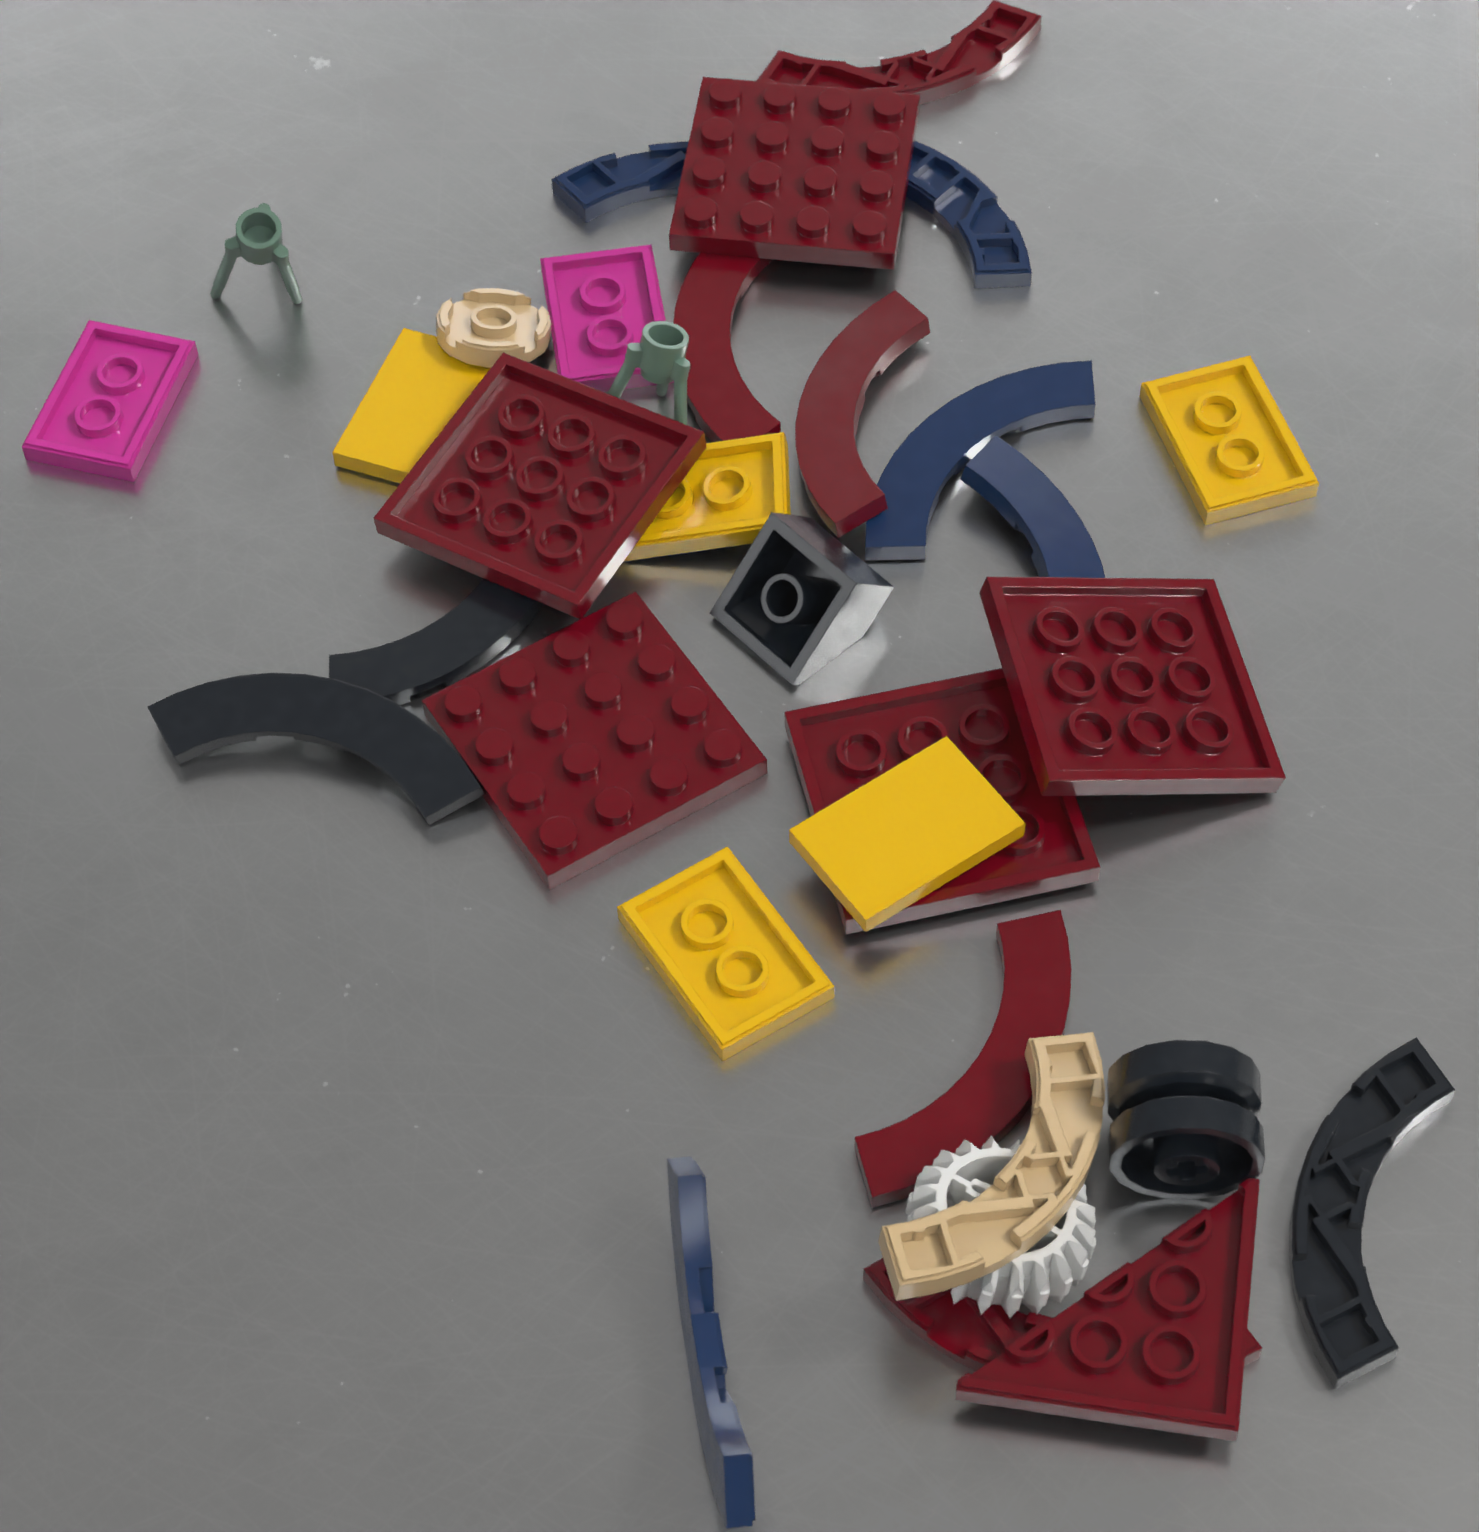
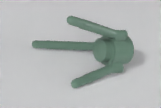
M267 203L260 204L258 208L244 211L236 222V236L226 239L224 243L225 254L214 279L210 296L213 299L221 297L236 259L243 257L247 262L255 265H265L270 262L277 264L291 301L296 305L300 304L302 296L289 262V251L282 245V224L278 216L271 211V207Z
M655 321L646 324L642 330L640 343H629L627 345L624 363L607 394L620 398L636 368H640V373L644 379L657 384L656 393L659 396L667 394L668 384L674 380V420L687 425V379L691 365L685 358L689 344L688 333L679 325L671 322Z

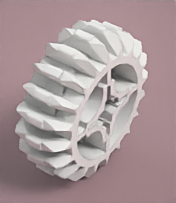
M992 1136L983 1144L982 1149H978L965 1139L960 1147L956 1149L955 1154L941 1149L938 1157L934 1159L933 1165L924 1166L923 1171L917 1176L914 1192L909 1194L905 1213L908 1214L907 1222L935 1214L963 1200L970 1202L977 1198L993 1184L994 1178L1012 1159L1021 1145L1020 1139L1010 1149L1000 1148ZM1083 1185L1069 1210L1051 1231L1028 1251L990 1274L965 1285L952 1288L953 1304L967 1296L977 1300L981 1315L991 1304H998L1002 1306L1008 1317L1011 1318L1019 1310L1021 1303L1036 1314L1039 1313L1043 1306H1046L1048 1299L1061 1303L1064 1296L1069 1293L1070 1287L1077 1286L1079 1280L1083 1279L1089 1263L1088 1259L1092 1258L1096 1245V1238L1094 1237L1096 1230H1094L1096 1223L1095 1207L1086 1203V1185Z

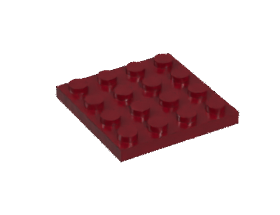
M702 77L669 231L670 250L894 270L919 116L920 94Z
M502 353L374 516V523L377 533L578 619H582L706 449L705 433L509 354Z
M986 577L979 594L1041 796L1276 793L1286 777L1214 579Z
M636 591L422 700L424 715L436 732L446 740L465 762L485 794L483 798L549 890L768 774L766 757Z
M1002 668L784 712L785 729L811 816L947 736L1025 822L1023 837L874 928L1099 881L1101 867L1076 796H1041ZM835 897L845 933L851 934L864 931Z

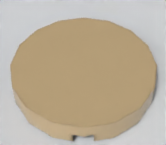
M478 288L463 293L462 301L453 304L452 298H450L441 305L436 314V335L438 344L448 355L467 364L491 368L502 353L509 354L526 362H531L545 353L551 341V320L549 312L542 305L539 310L531 306V298L520 292L501 288Z

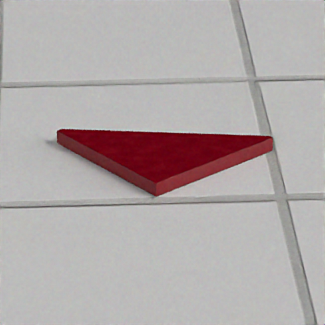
M1248 1178L1238 1186V1190L1211 1209L1207 1210L1205 1208L1163 1237L1159 1245L1133 1263L1129 1264L1127 1262L1084 1292L1081 1299L1054 1318H1046L1004 1347L1002 1354L973 1374L968 1372L957 1380L955 1400L1236 1442L1239 1432L1260 1179Z

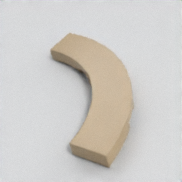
M1093 1032L1028 1039L1024 1055L1030 1073L1032 1088V1112L1029 1129L1012 1159L994 1178L993 1184L970 1202L963 1200L956 1205L926 1217L881 1227L878 1243L896 1301L939 1293L965 1285L1000 1269L1024 1254L1041 1240L1069 1210L1083 1187L1094 1160L1102 1126L1105 1082L1102 1060Z

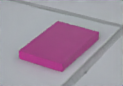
M652 244L540 258L547 311L551 320V337L557 374L602 392H608L624 363L627 345L629 343H640L642 330L646 324L655 321H666ZM636 368L625 389L655 386L657 384L644 379L640 373V368Z
M89 320L21 446L25 459L135 482L198 357L195 341Z

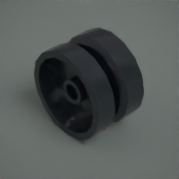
M1171 1040L1148 1044L1122 1055L1109 1068L1107 1077V1111L1113 1120L1110 1124L1108 1137L1109 1170L1120 1184L1146 1195L1164 1199H1201L1225 1195L1238 1190V1186L1248 1178L1256 1179L1262 1174L1265 1162L1263 1126L1258 1120L1262 1104L1260 1071L1252 1058L1233 1047L1200 1040Z

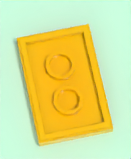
M403 328L332 452L335 466L401 483L490 368L467 364L448 355L438 344L437 336Z
M1250 355L1141 383L1140 399L1205 526L1317 497L1319 482Z
M780 432L706 443L704 452L623 562L752 544L771 512L791 515L788 444L785 433Z
M946 736L789 829V842L861 928L867 932L1023 837L1025 822Z
M728 846L617 906L618 919L722 1062L835 998V986Z

